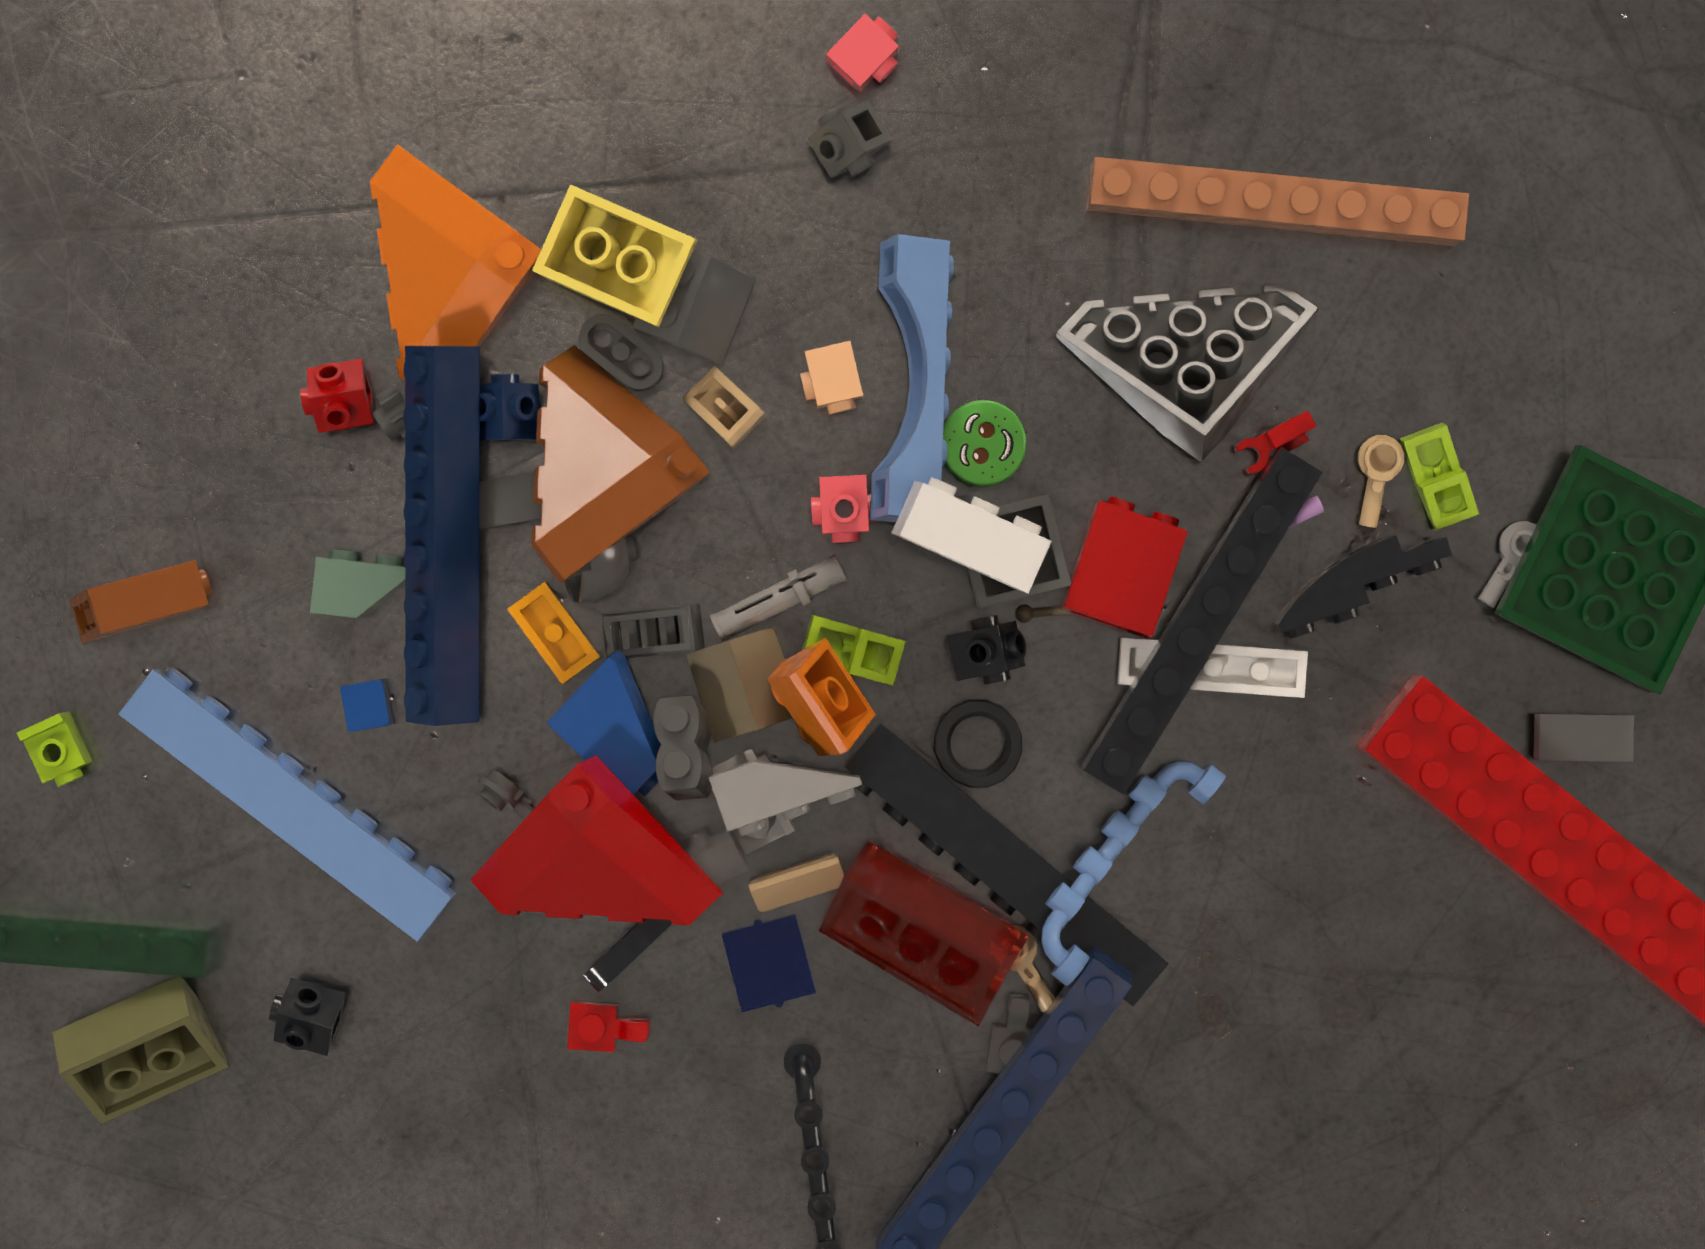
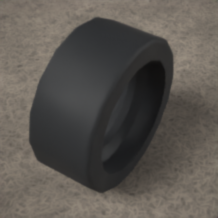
M967 700L953 706L940 719L934 733V752L940 767L953 781L969 788H988L1003 782L1016 769L1022 755V734L1017 721L1004 707L988 700ZM972 716H984L994 720L1001 727L1005 736V751L1001 760L993 767L984 771H972L962 767L955 760L951 751V736L955 727L963 720Z

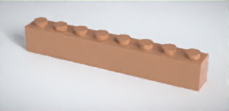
M1095 157L1090 166L1086 210L1456 246L1465 240L1469 193Z

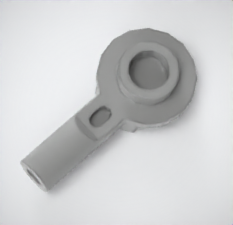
M1519 521L1508 525L1502 532L1499 540V554L1502 560L1478 597V600L1491 608L1495 607L1507 588L1537 526L1536 524L1528 521Z

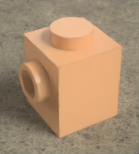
M851 341L805 351L809 371L800 373L806 401L816 399L817 408L827 407L829 415L855 409L854 400L862 399L863 392Z

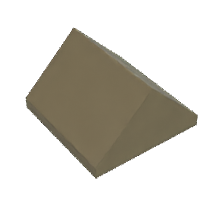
M775 626L686 654L702 706L710 721L714 743L793 718L787 708L775 699L771 690V684L767 680L779 664L785 660Z

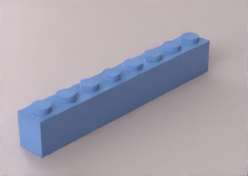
M172 667L167 672L163 669H152L119 712L122 718L418 942L425 936L457 894L449 888L453 881L446 874L432 865L426 870L415 862L412 858L416 853L401 840L393 837L389 842L375 831L378 824L371 817L359 809H355L351 813L340 805L338 801L341 796L333 788L320 780L314 785L302 776L301 772L304 770V767L295 759L283 752L277 757L263 746L267 739L247 724L239 728L226 717L230 711L220 702L208 695L202 700L189 690L193 683L182 673Z

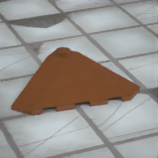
M576 345L544 364L539 370V385L547 387L546 407H541L537 412L536 443L544 445L543 466H538L535 469L533 502L542 503L541 526L536 525L532 529L531 546L560 584L683 497L710 473L682 435Z

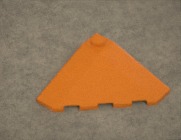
M397 144L370 180L372 200H377L381 228L377 229L381 262L382 265H387L391 293L386 294L391 329L397 331L400 358L396 359L398 377L405 381L403 372L405 346H474L480 348L535 274L532 269L541 249Z

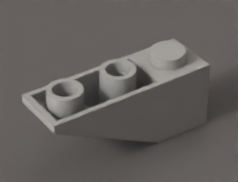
M758 760L750 761L709 777L727 832L738 828L740 836L766 828L765 819L783 813L785 820L807 814L812 811L809 805L811 802L827 797L829 805L855 797L854 787L862 785L860 775Z

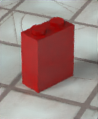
M1109 496L1107 503L1099 500L1094 506L1070 577L1071 586H1067L1060 609L1149 639L1154 635L1188 530L1179 528L1180 520L1173 516L1153 511L1150 518L1133 512L1135 504Z

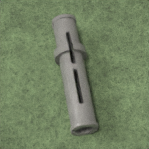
M833 554L831 557L799 573L796 569L787 573L789 578L715 614H710L711 621L722 642L799 603L806 606L812 603L811 597L842 582H847V577L836 555Z

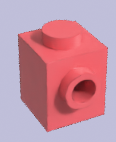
M864 14L826 53V62L860 94L874 78L881 83L899 64L894 59L899 50V45L894 41L898 35L882 18L877 17L873 21L868 15Z

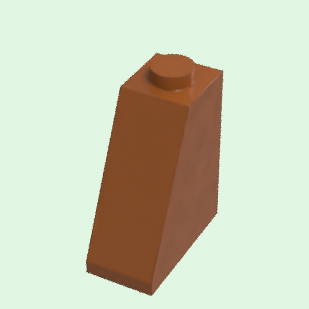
M196 560L86 589L70 599L69 602L82 645L198 611L209 605L207 597L211 596V586L206 572L203 569L199 570Z

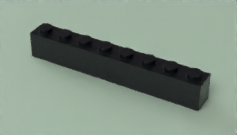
M1284 448L1275 450L1080 769L1125 795L1323 473L1322 471Z
M880 722L845 764V768L851 774L860 775L862 785L855 788L867 797L872 791L877 793L887 802L882 808L885 813L903 827L908 821L913 823L923 832L918 838L921 843L937 856H940L944 850L958 861V864L953 868L973 886H976L980 880L994 891L989 899L1009 916L1015 910L1021 913L1030 921L1025 929L1041 942L1042 928L1047 917L1053 911L1045 904L1062 882L1069 887L1072 886L1073 882ZM1089 896L1086 897L1082 907L1068 921L1060 933L1061 944L1067 951L1073 945H1076L1088 955L1095 946L1132 973L1133 986L1123 998L1132 1007L1169 964Z

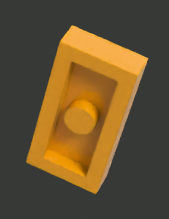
M543 582L507 609L561 684L566 683L601 657L547 582Z

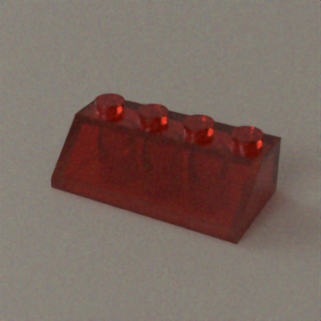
M868 841L844 875L819 930L820 933L978 1027L1030 937L1010 923L996 917L971 900L952 891L932 877L920 872Z

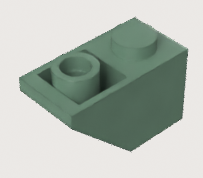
M330 549L329 558L316 557L310 613L351 618L365 617L405 585L404 557L376 554L375 563L357 561L358 552Z

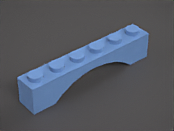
M897 234L880 243L878 289L891 307L903 335L908 356L909 392L906 412L898 436L886 457L871 473L870 520L896 522L914 481L923 482L927 485L931 477L942 481V467L946 462L948 452L947 443L943 439L944 420L949 411V398L945 393V374L948 372L951 362V353L949 348L946 347L947 328L952 319V305L948 301V284L954 272V260L950 255V241Z

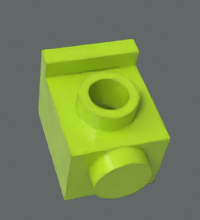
M70 712L58 713L17 732L20 741H23L42 783L55 780L57 787L66 785L83 777L84 774L81 768L93 762ZM52 743L58 745L61 749V756L57 761H52L47 751V748Z

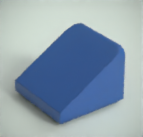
M387 679L340 686L348 732L394 724Z

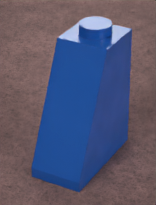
M617 650L600 665L548 720L547 724L584 760L597 755L633 795L639 791L643 796H646L658 783L656 758L661 743L656 736L654 725L627 660Z

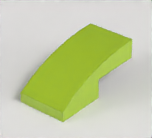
M1442 422L1399 438L1415 486L1434 530H1439L1479 515L1467 474L1460 467L1446 424Z
M811 614L802 650L826 638L849 674L891 686L894 685L906 641Z

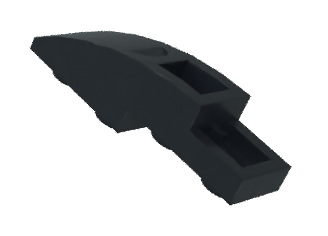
M1388 535L1341 557L1304 585L1286 604L1272 624L1275 633L1288 632L1289 638L1292 639L1316 631L1314 622L1331 616L1333 623L1336 624L1360 616L1358 607L1370 603L1364 585L1370 584L1371 590L1375 591L1398 583L1396 576L1398 573L1414 569L1415 575L1419 576L1442 568L1440 559L1453 555L1447 537L1437 538L1401 550L1397 535Z

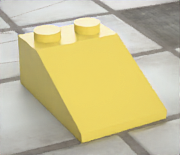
M570 184L532 271L590 299L659 327L698 240Z

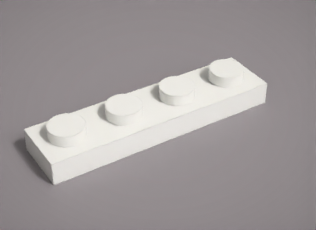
M1120 638L1117 684H1132L1158 640ZM1216 645L1190 689L1305 698L1308 651Z

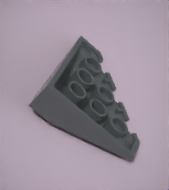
M1282 283L1264 284L1263 294L1235 296L1234 287L1200 290L1197 295L1198 300L1170 302L1169 293L1136 296L1132 300L1133 306L1104 308V300L1085 301L1058 330L1056 337L1164 437L1200 462L1210 454L1231 430L1311 323L1319 309Z

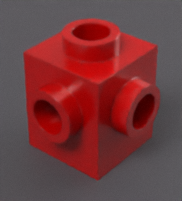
M362 358L338 363H326L321 366L307 368V387L300 389L301 402L305 416L313 415L318 433L374 424V415L372 413L373 392Z

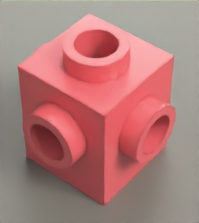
M866 475L819 477L820 497H811L812 525H822V535L832 534V543L860 542V533L869 532V522H878L877 520H870L871 494H867ZM842 501L849 502L853 506V514L848 518L839 517L835 511L838 503Z

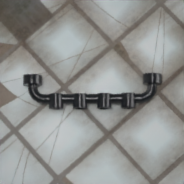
M798 1041L787 1048L784 1055V1067L786 1072L795 1079L798 1102L795 1106L794 1117L796 1123L802 1129L804 1149L801 1154V1166L808 1174L811 1195L808 1198L807 1210L809 1216L815 1222L817 1242L814 1249H821L824 1246L842 1249L840 1241L835 1237L833 1216L836 1211V1201L833 1194L829 1192L826 1170L829 1166V1153L822 1144L820 1130L823 1109L821 1103L816 1099L813 1079L820 1069L821 1056L817 1047L812 1043ZM805 1106H812L817 1110L818 1114L812 1120H805L801 1117L800 1110ZM817 1152L823 1156L824 1161L819 1166H811L806 1161L807 1156L810 1153ZM818 1199H825L831 1206L826 1212L820 1213L813 1208V1203Z

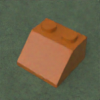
M826 638L782 661L767 678L771 684V690L775 699L787 708L797 723L799 735L807 744H811L818 756L841 755L848 751L876 715Z

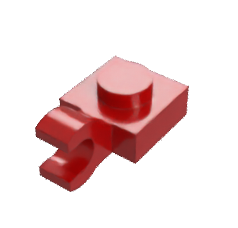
M1309 410L1255 438H1247L1238 442L1234 450L1237 453L1245 448H1253L1257 452V462L1245 469L1247 474H1254L1266 467L1269 461V454L1273 449L1281 446L1291 451L1310 441L1306 432L1317 426Z
M572 1001L570 1003L567 1049L614 1052L616 1050V1039L646 1042V1039H649L650 1020L618 1018L619 1004Z

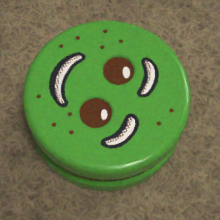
M977 400L966 403L956 409L943 426V439L946 441L948 449L944 466L961 483L979 488L995 486L1010 478L1022 464L1027 443L1024 427L1013 411L998 402Z

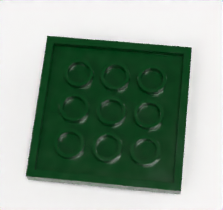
M1575 445L1494 614L1652 693L1661 695L1705 604V508L1584 446Z

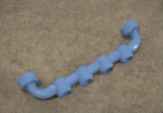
M1177 761L1164 766L1153 779L1144 774L1128 793V796L1135 803L1126 815L1117 810L1102 827L1100 832L1108 838L1101 848L1097 851L1092 846H1089L1074 864L1073 868L1080 873L1071 887L1062 882L1050 895L1045 904L1053 911L1047 917L1042 928L1041 942L1045 954L1056 965L1051 974L1065 986H1068L1087 964L1090 956L1076 945H1073L1068 951L1062 946L1060 933L1064 926L1079 911L1086 897L1107 874L1114 860L1135 837L1142 823L1165 797L1167 790L1175 781L1182 779L1190 782L1192 785L1188 793L1201 804L1206 803L1212 797L1226 777L1214 765L1210 764L1205 769H1202L1191 762Z

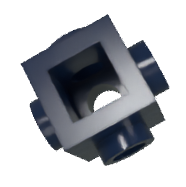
M518 374L491 375V383L479 384V442L536 440L537 412L540 409L538 384L519 383Z

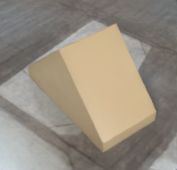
M715 366L682 398L733 450L766 417L765 412Z

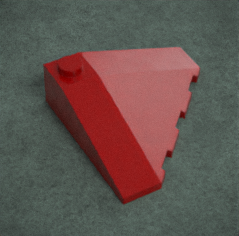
M597 755L578 763L543 798L470 879L500 914L519 915L521 911L544 912L546 917L581 919L583 915L608 916V921L644 923L646 919L671 920L672 925L688 926L724 893Z

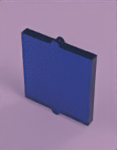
M796 914L766 922L756 919L754 925L721 933L742 1012L775 1004L776 1007H782L784 1001L816 993Z

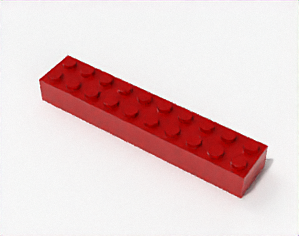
M1413 674L1355 747L1705 1027V902L1422 675Z

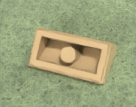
M831 852L750 879L748 886L757 909L760 912H765L846 885V878L838 853Z

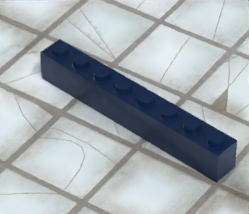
M405 346V363L403 367L405 377V410L403 415L405 424V458L403 465L405 471L404 659L406 692L404 694V706L406 709V722L431 726L479 722V347Z
M1095 946L1088 954L1090 958L1085 967L1068 986H1064L879 1235L874 1249H937L1133 986L1131 972Z

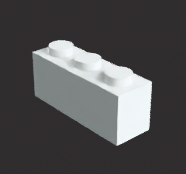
M931 477L928 485L923 482L914 481L892 530V534L1016 590L1029 593L1052 542L1039 535L1042 529L1041 526L1019 516L1015 517L1013 523L997 516L999 507L977 497H973L971 504L954 497L957 490L956 487Z

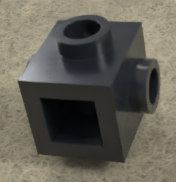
M998 615L970 621L972 630L947 635L957 681L982 676L984 685L1010 680V670L1026 666L1024 661L1026 642L1023 634L1017 628L1016 621L999 624Z
M291 978L285 994L277 993L271 1006L269 1020L276 1022L273 1041L285 1044L295 1050H307L328 1056L341 1022L345 992L324 987L316 982H306Z

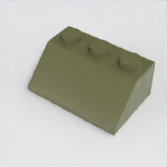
M181 975L52 1032L59 1074L101 1124L229 1067L201 1001Z

